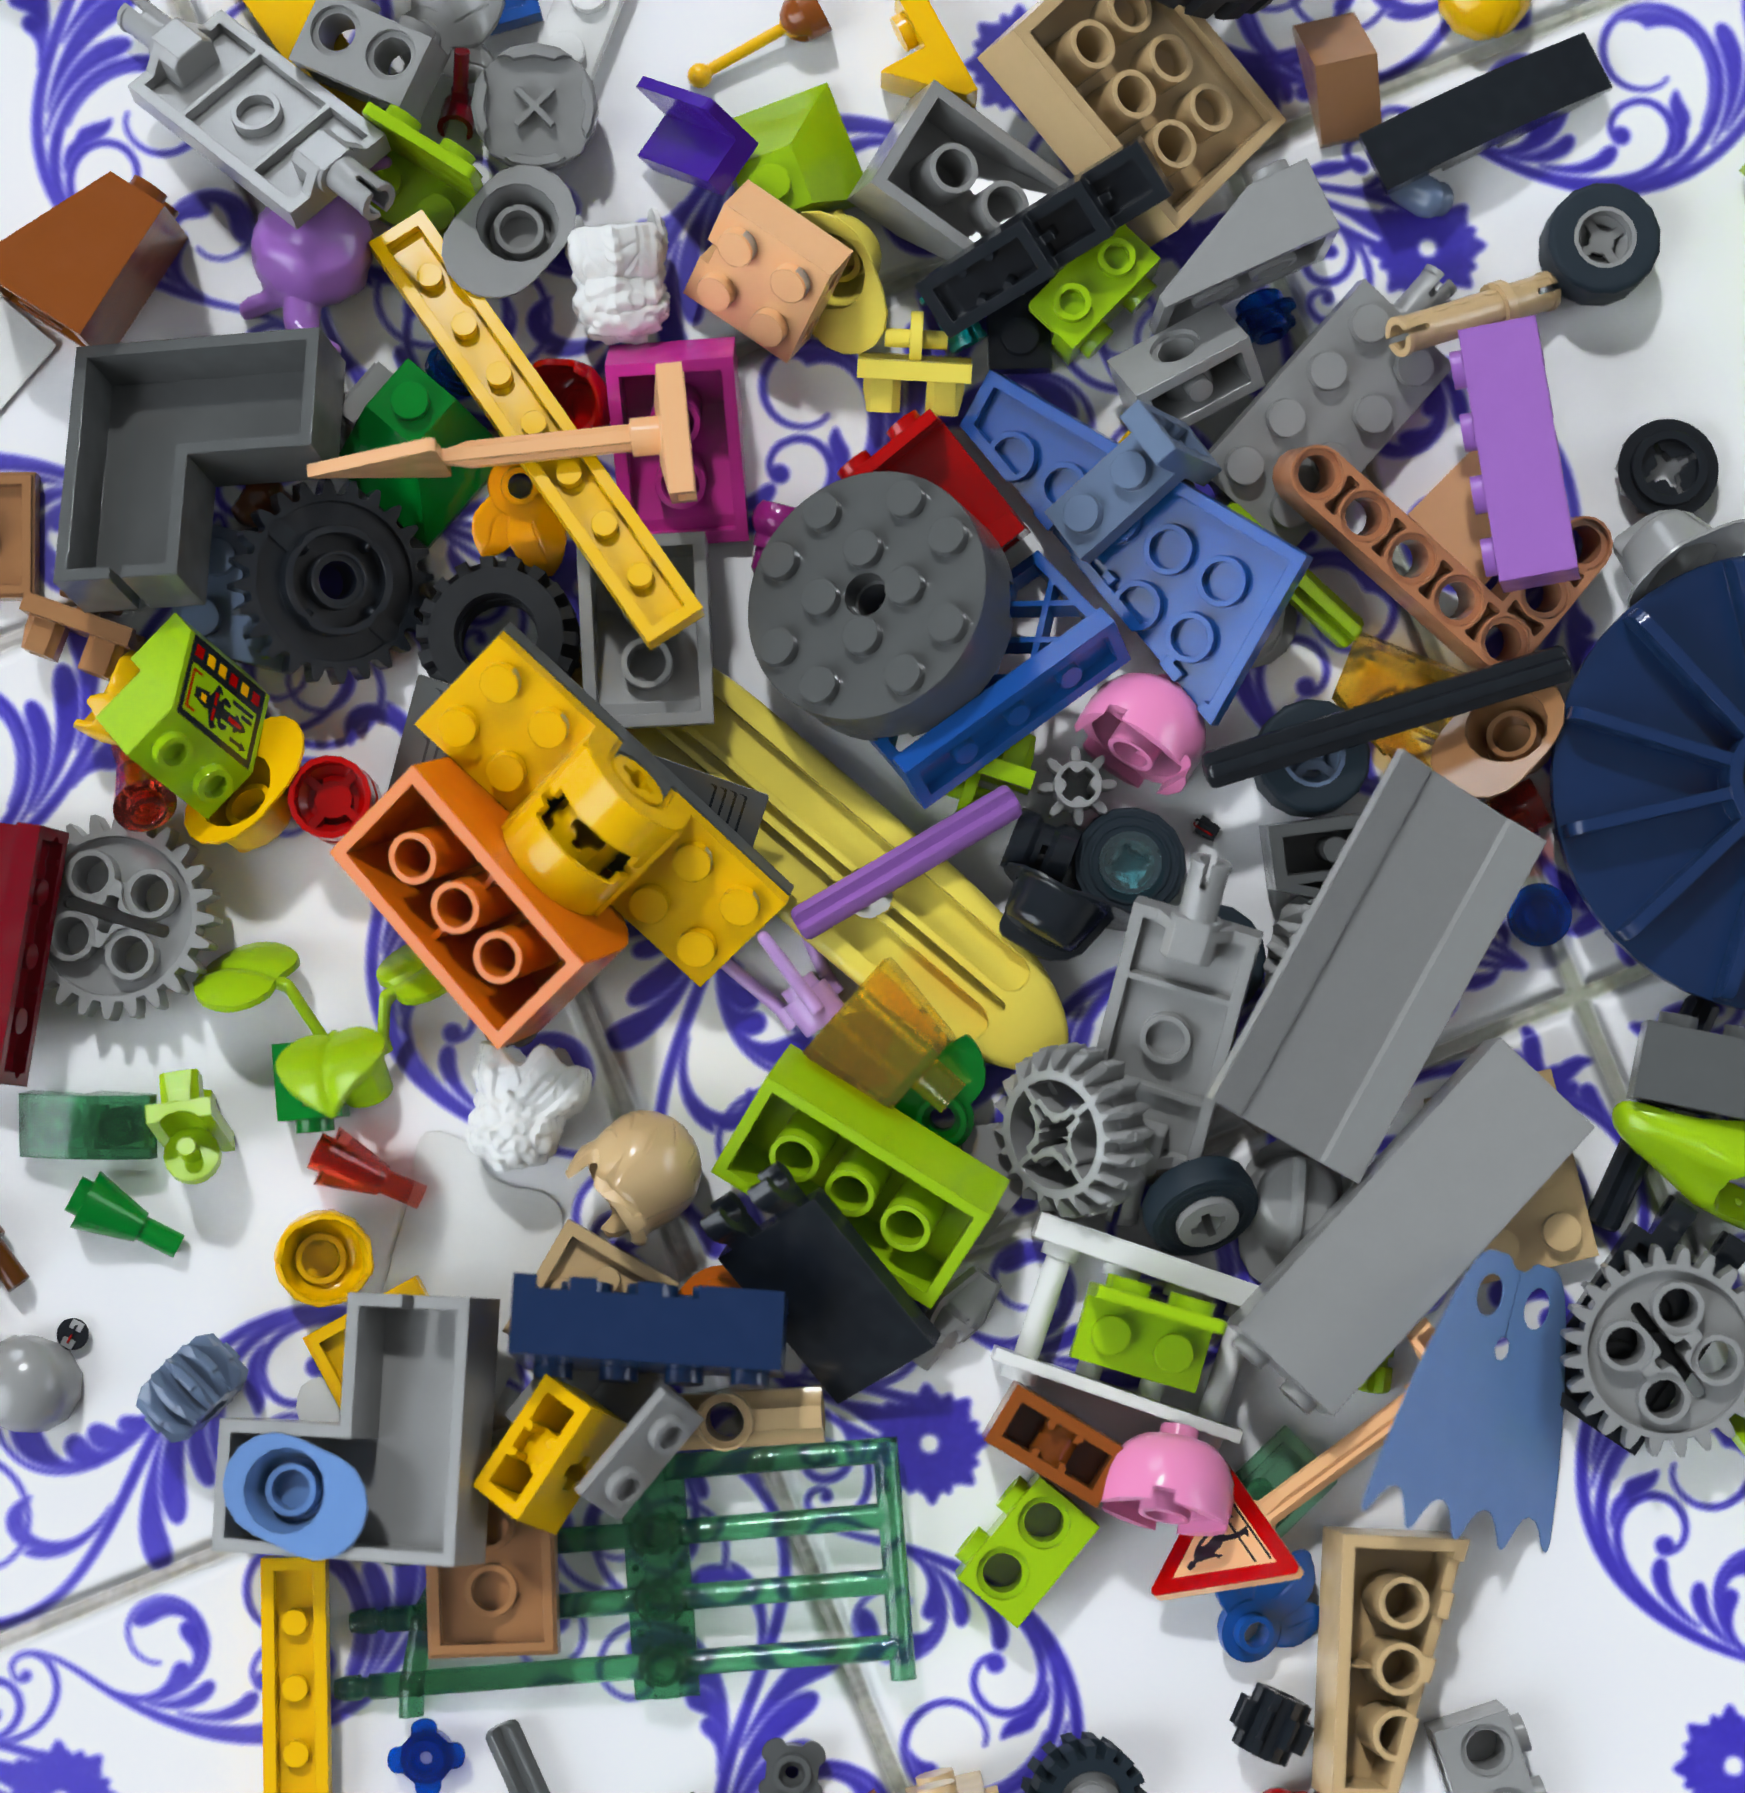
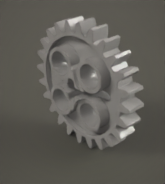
M117 812L112 828H110L105 818L96 814L91 815L89 834L79 826L71 823L66 825V832L69 833V844L67 845L44 990H51L60 985L56 993L55 1003L69 1007L79 998L78 1014L87 1017H93L101 1005L103 1018L110 1021H119L123 1005L131 1018H145L146 1000L156 1009L167 1010L169 1008L167 989L170 988L177 993L188 995L191 991L183 975L187 971L206 974L207 969L196 958L199 950L217 951L218 945L204 937L205 928L223 924V919L206 913V905L220 899L221 893L212 889L201 888L200 885L213 873L212 868L203 864L190 867L199 849L189 843L175 849L180 832L166 826L156 835L157 821L145 816L141 817L134 828L130 815ZM104 861L109 871L108 881L99 892L92 893L87 883L88 874L92 867ZM163 879L168 888V898L164 906L157 911L151 912L146 903L147 891L152 884ZM73 896L166 925L169 928V934L163 938L72 910L67 907L66 900ZM84 922L89 933L88 942L83 950L73 954L69 950L68 935L75 925ZM142 940L147 946L148 959L142 969L132 973L126 962L127 952L134 943Z
M1650 1244L1648 1262L1641 1263L1640 1259L1628 1249L1624 1251L1626 1270L1619 1273L1613 1267L1603 1262L1600 1267L1607 1282L1601 1288L1591 1282L1583 1281L1581 1283L1582 1288L1591 1298L1588 1306L1569 1303L1567 1307L1581 1322L1579 1327L1565 1328L1560 1331V1335L1564 1339L1577 1344V1350L1560 1356V1362L1566 1367L1580 1369V1373L1566 1382V1386L1572 1393L1589 1391L1590 1394L1582 1401L1578 1408L1585 1416H1590L1604 1410L1597 1428L1606 1436L1620 1425L1623 1426L1620 1443L1629 1450L1637 1443L1641 1435L1645 1436L1647 1452L1655 1457L1658 1456L1664 1440H1669L1673 1451L1679 1457H1685L1687 1438L1694 1437L1706 1451L1712 1450L1709 1431L1717 1427L1723 1434L1732 1439L1736 1435L1729 1418L1734 1413L1745 1418V1285L1734 1290L1731 1289L1739 1271L1730 1265H1727L1713 1275L1715 1256L1706 1251L1699 1256L1694 1265H1691L1689 1248L1678 1244L1674 1250L1671 1261H1666L1662 1248L1657 1244ZM1673 1289L1686 1290L1689 1296L1687 1312L1676 1320L1667 1321L1662 1319L1659 1313L1661 1298ZM1641 1303L1658 1330L1672 1342L1676 1343L1674 1346L1675 1353L1704 1388V1394L1701 1397H1694L1677 1370L1663 1358H1657L1661 1354L1660 1348L1631 1312L1632 1304ZM1621 1327L1634 1329L1637 1335V1344L1634 1351L1624 1358L1614 1359L1609 1357L1606 1351V1342L1609 1335ZM1711 1342H1724L1728 1348L1726 1364L1715 1372L1706 1373L1701 1371L1698 1360L1701 1350ZM1659 1380L1672 1381L1675 1385L1676 1395L1670 1406L1656 1411L1648 1409L1645 1402L1648 1388Z

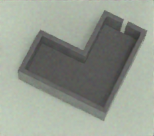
M320 327L76 347L53 583L84 613L139 609L140 598L150 608L206 605L216 487L319 480L307 477L306 465L339 457L346 362Z

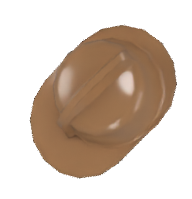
M1555 685L1454 716L1442 729L1432 746L1430 763L1433 771L1477 799H1490L1509 792L1528 775L1537 772L1551 757L1552 746L1557 741L1565 724V703L1558 687Z

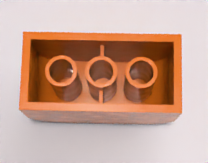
M448 756L412 765L329 853L498 1050L540 1032L627 946L629 933L623 916L611 905L598 917L596 915H581L559 905L538 889L516 864L505 844L501 827L510 815V812Z

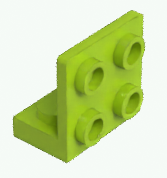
M368 101L361 113L366 120L386 134L391 148L387 156L392 160L390 168L374 172V174L390 183L395 189L394 203L387 212L372 201L370 202V205L381 214L378 220L392 228L422 209L443 238L452 220L483 187L481 181L483 176L473 166L476 158L464 147L448 138H443L441 143L438 144L419 132L422 127L421 123L398 106L389 104L387 109L383 110Z
M1108 1273L1105 1285L1090 1281L1069 1356L1196 1394L1212 1334L1216 1332L1224 1335L1228 1323L1212 1317L1216 1304L1172 1291L1168 1304L1149 1298L1151 1285Z

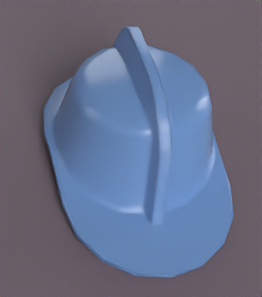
M277 1432L258 1435L238 1447L226 1465L222 1487L225 1505L235 1522L252 1535L296 1556L315 1561L337 1557L353 1546L364 1529L369 1507L366 1487L354 1467L341 1457L296 1436Z

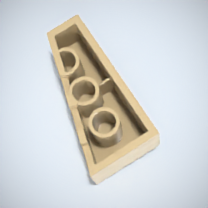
M1323 1526L1311 1787L1319 1793H1399L1419 1719L1416 1717L1425 1684H1430L1436 1663V1659L1433 1658L1443 1620H1448L1455 1596L1451 1591L1460 1561H1465L1470 1539L1462 1536L1454 1539L1452 1533L1448 1531Z

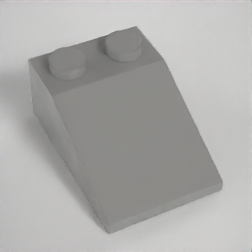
M934 79L909 99L847 200L898 237L945 260H950L965 248L1070 179Z
M1307 158L1291 166L1288 165L1286 159L1278 160L1259 169L1251 176L1254 183L1246 187L1160 294L1149 324L1153 336L1217 301L1223 306L1325 258L1340 226Z
M705 531L652 534L703 606L705 616L651 651L576 545L583 690L625 729L715 725L709 546Z

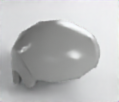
M13 1335L1 1341L0 1427L13 1432L38 1433L48 1431L69 1419L81 1398L82 1371L71 1351L65 1349L58 1342L35 1335Z

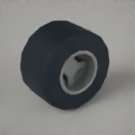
M1593 183L1574 190L1549 216L1539 237L1538 261L1542 271H1548L1557 278L1558 283L1551 286L1555 290L1561 288L1562 297L1580 305L1605 306L1624 299L1651 272L1660 253V227L1653 209L1638 193L1619 184ZM1591 254H1595V255H1599V256H1603V257H1595V256H1593V255H1591Z

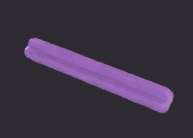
M1007 785L998 787L793 907L790 912L792 920L805 939H813L1019 818L1022 814V808L1018 799Z

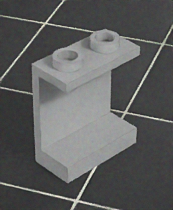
M573 1370V1380L563 1382L583 1390L628 1424L574 1489L581 1497L620 1521L678 1450L681 1449L704 1418L670 1385L664 1384V1379L657 1373H638V1383L615 1384L598 1381L599 1371ZM533 1379L504 1413L512 1423L541 1380Z

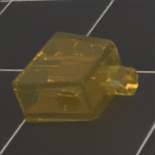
M892 957L883 959L802 1052L813 1062L890 1109L898 1105L913 1088L937 1111L942 1113L966 1085L965 1082L938 1059L956 1039V1035Z

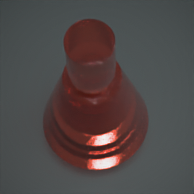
M111 745V751L117 765L113 800L115 820L123 828L134 832H146L161 827L175 813L177 807L176 794L130 759L118 745Z
M340 1126L334 1137L324 1133L321 1134L306 1167L317 1172L313 1185L371 1195L381 1193L415 1209L418 1208L427 1188V1185L390 1170V1165Z

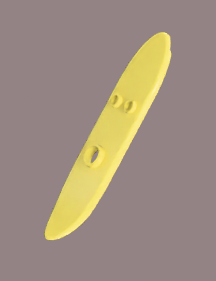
M580 649L579 668L575 667L571 678L583 689ZM713 667L715 725L626 729L655 756L769 796L753 848L794 885L787 904L776 916L888 1009L947 1046L960 1036L968 1034L978 1044L984 1062L1016 1070V1063L1021 1062L1026 1057L1033 1056V1053L1038 1052L1040 1048L1068 1043V1024L1062 1003L1040 960L1001 935L999 923L1003 913L947 860L894 890L889 909L873 918H863L854 914L813 939H805L801 935L791 918L790 912L793 907L915 837L917 834L761 701L727 675Z

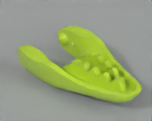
M1622 1101L1613 1108L1612 1122L1615 1130L1638 1155L1658 1171L1692 1204L1725 1222L1745 1230V1189L1729 1182L1730 1180L1745 1177V1121L1697 1118L1634 1101Z

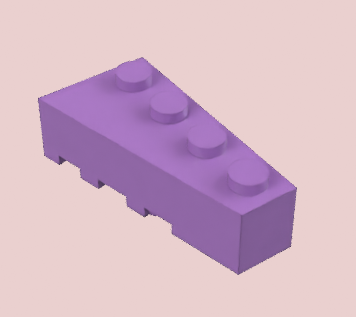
M1536 315L1458 330L1461 350L1449 352V359L1455 390L1466 388L1468 390L1471 412L1459 414L1465 452L1478 450L1481 475L1470 476L1469 478L1476 515L1488 513L1492 537L1480 539L1486 578L1498 576L1503 593L1581 579Z

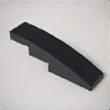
M1585 32L1528 54L1429 99L1359 134V142L1386 195H1389L1440 168L1442 171H1445L1494 145H1497L1499 148L1611 91L1613 87Z
M1139 135L965 248L919 280L915 287L950 339L1056 275L1060 267L1110 238L1119 227L1172 196L1174 188L1143 138Z

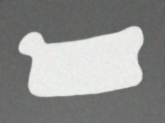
M439 1130L426 1131L420 1137L415 1148L412 1189L381 1293L383 1294L419 1275L429 1296L500 1299L495 1408L516 1363V1360L508 1353L509 1335L503 1332L511 1316L513 1272L536 1274L562 1230V1211L557 1202L545 1192L512 1187L498 1181L488 1173L479 1157L469 1150L468 1142ZM323 1377L310 1379L300 1387L296 1404L299 1420L340 1422V1408Z

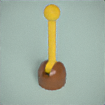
M785 0L779 13V24L708 64H693L687 73L688 81L695 88H704L710 84L712 76L784 35L795 41L806 43L832 31V28L817 0Z

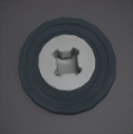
M1203 1156L1180 1163L1163 1173L1149 1187L1142 1201L1143 1221L1149 1235L1162 1251L1176 1256H1196L1217 1250L1230 1243L1251 1225L1258 1210L1257 1189L1251 1177L1239 1162L1225 1156Z

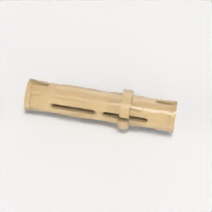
M1541 271L1534 276L1512 283L1503 280L1490 282L1484 285L1479 293L1403 316L1391 317L1385 327L1386 339L1405 333L1409 335L1406 336L1405 340L1388 346L1396 356L1406 357L1413 352L1459 338L1458 330L1554 311L1561 302V288L1544 294L1538 293L1541 288L1558 283L1557 278L1548 271Z

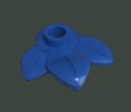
M1306 1549L1291 1552L1304 1572L1303 1576L1298 1580L1215 1592L1216 1598L1223 1609L1217 1622L1218 1639L1223 1650L1232 1658L1240 1662H1256L1269 1655L1275 1647L1288 1648L1298 1646L1316 1632L1319 1626V1606L1308 1600L1315 1584V1567L1311 1554ZM1258 1622L1255 1634L1245 1641L1247 1628L1251 1624Z

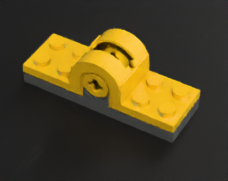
M511 621L441 693L415 723L425 735L510 812V815L501 827L505 844L516 864L538 889L559 905L581 915H596L598 917L611 905L699 987L713 976L788 902L794 885Z

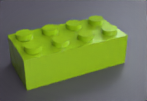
M791 1043L765 1078L711 1170L713 1174L747 1195L748 1189L760 1182L757 1177L758 1173L776 1161H780L787 1167L796 1184L805 1195L821 1186L909 1296L929 1309H932L987 1224L1011 1181Z

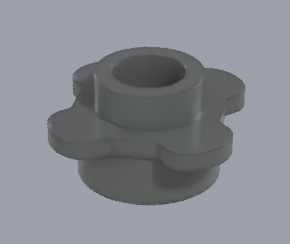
M778 1737L772 1738L764 1744L762 1756L767 1762L765 1778L759 1783V1793H823V1789L818 1783L819 1766L825 1762L826 1753L821 1744L816 1741H808L805 1744L798 1742L785 1743L783 1739ZM795 1766L798 1769L799 1773L795 1778L787 1776L786 1769L788 1767Z

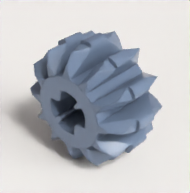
M214 1333L195 1336L187 1345H182L174 1355L165 1360L158 1370L151 1374V1378L140 1388L136 1407L146 1416L144 1420L157 1434L161 1432L171 1443L187 1440L198 1430H202L208 1422L219 1415L225 1406L233 1401V1397L243 1389L249 1370L239 1360L240 1355L227 1342L223 1343Z

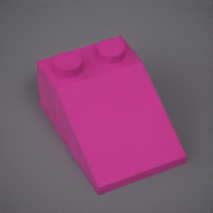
M735 337L609 345L604 367L611 426L629 424V418L655 416V364L682 361L698 501L672 504L661 470L659 455L633 457V452L614 454L616 484L651 534L705 531L708 544L749 541L741 398Z

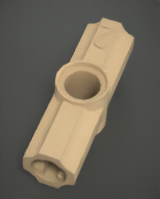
M822 1385L748 1390L724 1388L713 1392L678 1393L704 1418L702 1423L678 1451L713 1449L727 1452L739 1447L825 1443L826 1441L825 1404ZM725 1402L738 1407L744 1419L743 1429L739 1434L725 1436L714 1429L710 1420L711 1410L714 1405Z

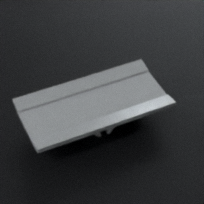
M1398 748L1310 909L1303 913V921L1298 931L1291 935L1287 951L1206 1097L1359 1184L1547 841L1506 818L1453 784L1406 750Z

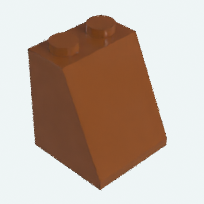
M110 171L0 241V296L80 347L120 343L188 240V236L176 221L180 213L165 202L167 199L165 193L144 178L134 175L131 181L127 182Z

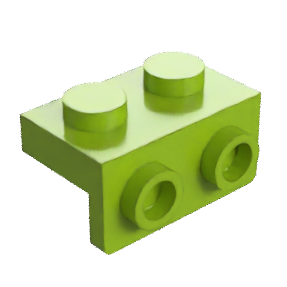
M1125 224L1119 227L1113 236L1067 263L1029 303V311L1054 334L1051 343L1052 351L1067 365L1080 353L1090 359L1114 333V330L1108 324L1124 308L1131 314H1134L1158 287L1152 279L1156 275L1161 258Z

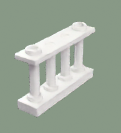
M1039 1211L1031 1235L1044 1240L1041 1252L1045 1253L1046 1257L1014 1351L996 1344L993 1346L990 1357L994 1361L1003 1363L999 1375L1036 1387L1039 1376L1176 1423L1189 1425L1199 1431L1198 1440L1206 1442L1217 1450H1220L1223 1439L1239 1444L1243 1431L1233 1425L1222 1422L1243 1359V1355L1232 1345V1342L1238 1335L1228 1325L1222 1337L1198 1413L1162 1402L1161 1398L1166 1386L1164 1384L1141 1378L1137 1391L1133 1392L1101 1381L1100 1377L1103 1366L1079 1360L1076 1370L1072 1371L1040 1360L1039 1356L1070 1263L1077 1264L1081 1252L1105 1260L1101 1273L1107 1276L1108 1273L1139 1282L1143 1273L1166 1281L1162 1294L1168 1295L1167 1304L1171 1291L1199 1300L1205 1294L1225 1301L1227 1304L1223 1314L1229 1316V1318L1259 1285Z

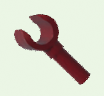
M460 47L454 50L453 86L451 87V94L444 99L437 123V131L441 137H445L449 121L457 120L467 127L466 141H470L474 134L475 124L471 109L472 96L469 95L470 88L468 87L470 50Z

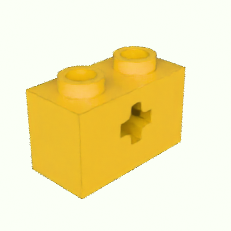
M545 1374L472 1486L517 1521L556 1535L581 1497L574 1490L575 1487L628 1424L583 1390Z

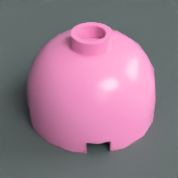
M1140 672L1127 673L1104 683L1092 696L1074 725L1076 733L1084 729L1088 735L1082 745L1087 754L1094 760L1101 755L1105 757L1102 767L1106 771L1137 788L1140 787L1144 779L1161 783L1162 785L1156 794L1170 795L1181 792L1198 766L1206 748L1205 721L1196 709L1198 706L1180 684L1174 682L1168 674L1155 675Z
M1166 1422L1161 1424L1160 1432L1138 1434L1125 1441L1122 1445L1123 1449L1116 1455L1107 1475L1101 1503L1103 1502L1102 1509L1122 1521L1152 1530L1156 1529L1157 1522L1178 1525L1176 1534L1215 1536L1225 1534L1229 1518L1232 1514L1234 1482L1226 1461L1213 1446L1198 1440L1199 1431L1196 1428L1181 1423Z

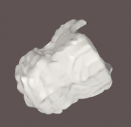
M649 208L646 222L629 221L606 223L598 226H585L582 216L580 214L576 215L575 229L571 230L567 238L565 255L573 271L571 278L577 285V292L572 298V308L578 316L580 323L587 329L588 338L594 341H602L606 345L618 344L619 342L642 344L647 343L649 334L657 333L663 329L661 325L668 319L670 312V294L666 291L668 287L663 283L666 277L664 262L669 241L665 222L660 217L658 209Z
M489 1040L481 1041L479 1052L475 1056V1067L472 1070V1076L476 1081L478 1092L473 1098L475 1109L468 1116L469 1129L465 1137L468 1141L469 1150L478 1157H484L487 1163L498 1172L528 1168V1166L545 1165L548 1162V1158L557 1152L559 1139L564 1135L563 1127L566 1124V1119L580 1113L583 1110V1105L589 1100L593 1079L590 1069L575 1065L569 1053L563 1048L558 1047L553 1051L548 1045L540 1043L526 1057L518 1048L509 1046L508 1048L503 1047L497 1050Z

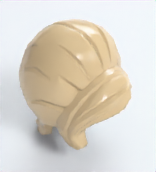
M637 1110L617 1118L595 1140L583 1145L574 1155L565 1172L567 1178L570 1179L588 1166L595 1189L609 1202L612 1210L610 1218L601 1226V1230L608 1237H620L630 1232L631 1242L635 1245L643 1246L646 1244L647 1236L650 1232L673 1221L694 1200L701 1180L702 1163L697 1144L684 1125L673 1117L657 1111Z

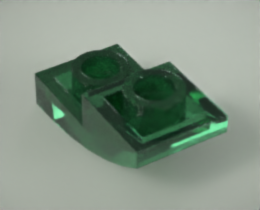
M43 1090L19 1093L20 1157L80 1160H138L157 1158V1138L146 1125L145 1105L157 1104V1094L107 1090L92 1093Z

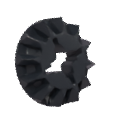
M1660 419L1644 424L1627 438L1622 444L1615 470L1618 473L1621 485L1620 494L1628 498L1636 507L1638 514L1649 515L1659 510L1672 509L1694 513L1709 500L1714 492L1718 480L1719 465L1711 442L1699 429L1680 420ZM1656 454L1661 455L1666 462L1674 460L1679 462L1685 458L1688 459L1689 462L1683 465L1681 470L1674 476L1676 487H1671L1665 479L1657 482L1654 480L1646 482L1645 478L1657 467Z

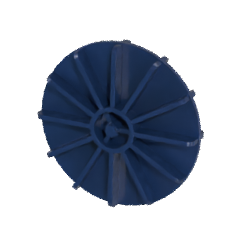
M1744 555L1702 565L1672 578L1634 603L1600 636L1583 660L1568 689L1564 700L1565 724L1557 741L1552 746L1550 764V800L1555 827L1552 829L1554 840L1559 843L1564 863L1578 893L1593 917L1605 930L1604 934L1613 943H1617L1637 963L1663 981L1693 996L1740 1010H1745Z

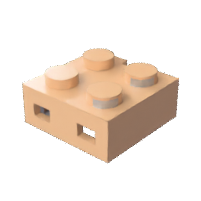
M748 179L723 204L707 239L713 244L699 257L683 293L767 351L788 363L810 339L853 250Z

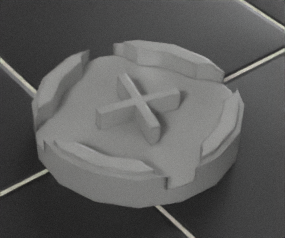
M533 42L509 47L498 54L497 58L491 61L486 69H483L475 81L471 109L478 136L490 154L508 167L531 165L540 166L548 171L561 169L579 157L594 136L599 109L593 81L581 64L559 47Z

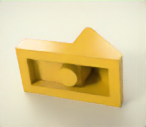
M895 0L894 12L896 15L890 17L891 26L903 49L908 52L915 48L916 52L884 68L881 71L880 87L887 92L911 98L935 79L971 107L976 108L978 89L929 0Z

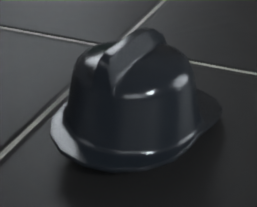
M1009 862L1004 865V872L1013 882V886L1005 906V912L999 923V932L1004 938L1034 956L1048 961H1067L1082 955L1106 928L1126 932L1131 911L1126 908L1069 888L1040 871L1023 864Z

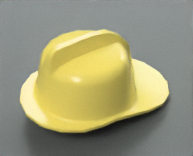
M836 209L829 213L823 211L799 213L800 215L853 250L812 334L825 347L841 354H861L877 344L885 332L888 317L885 293L878 276L882 259L878 239L869 226L856 217L846 215L842 209Z

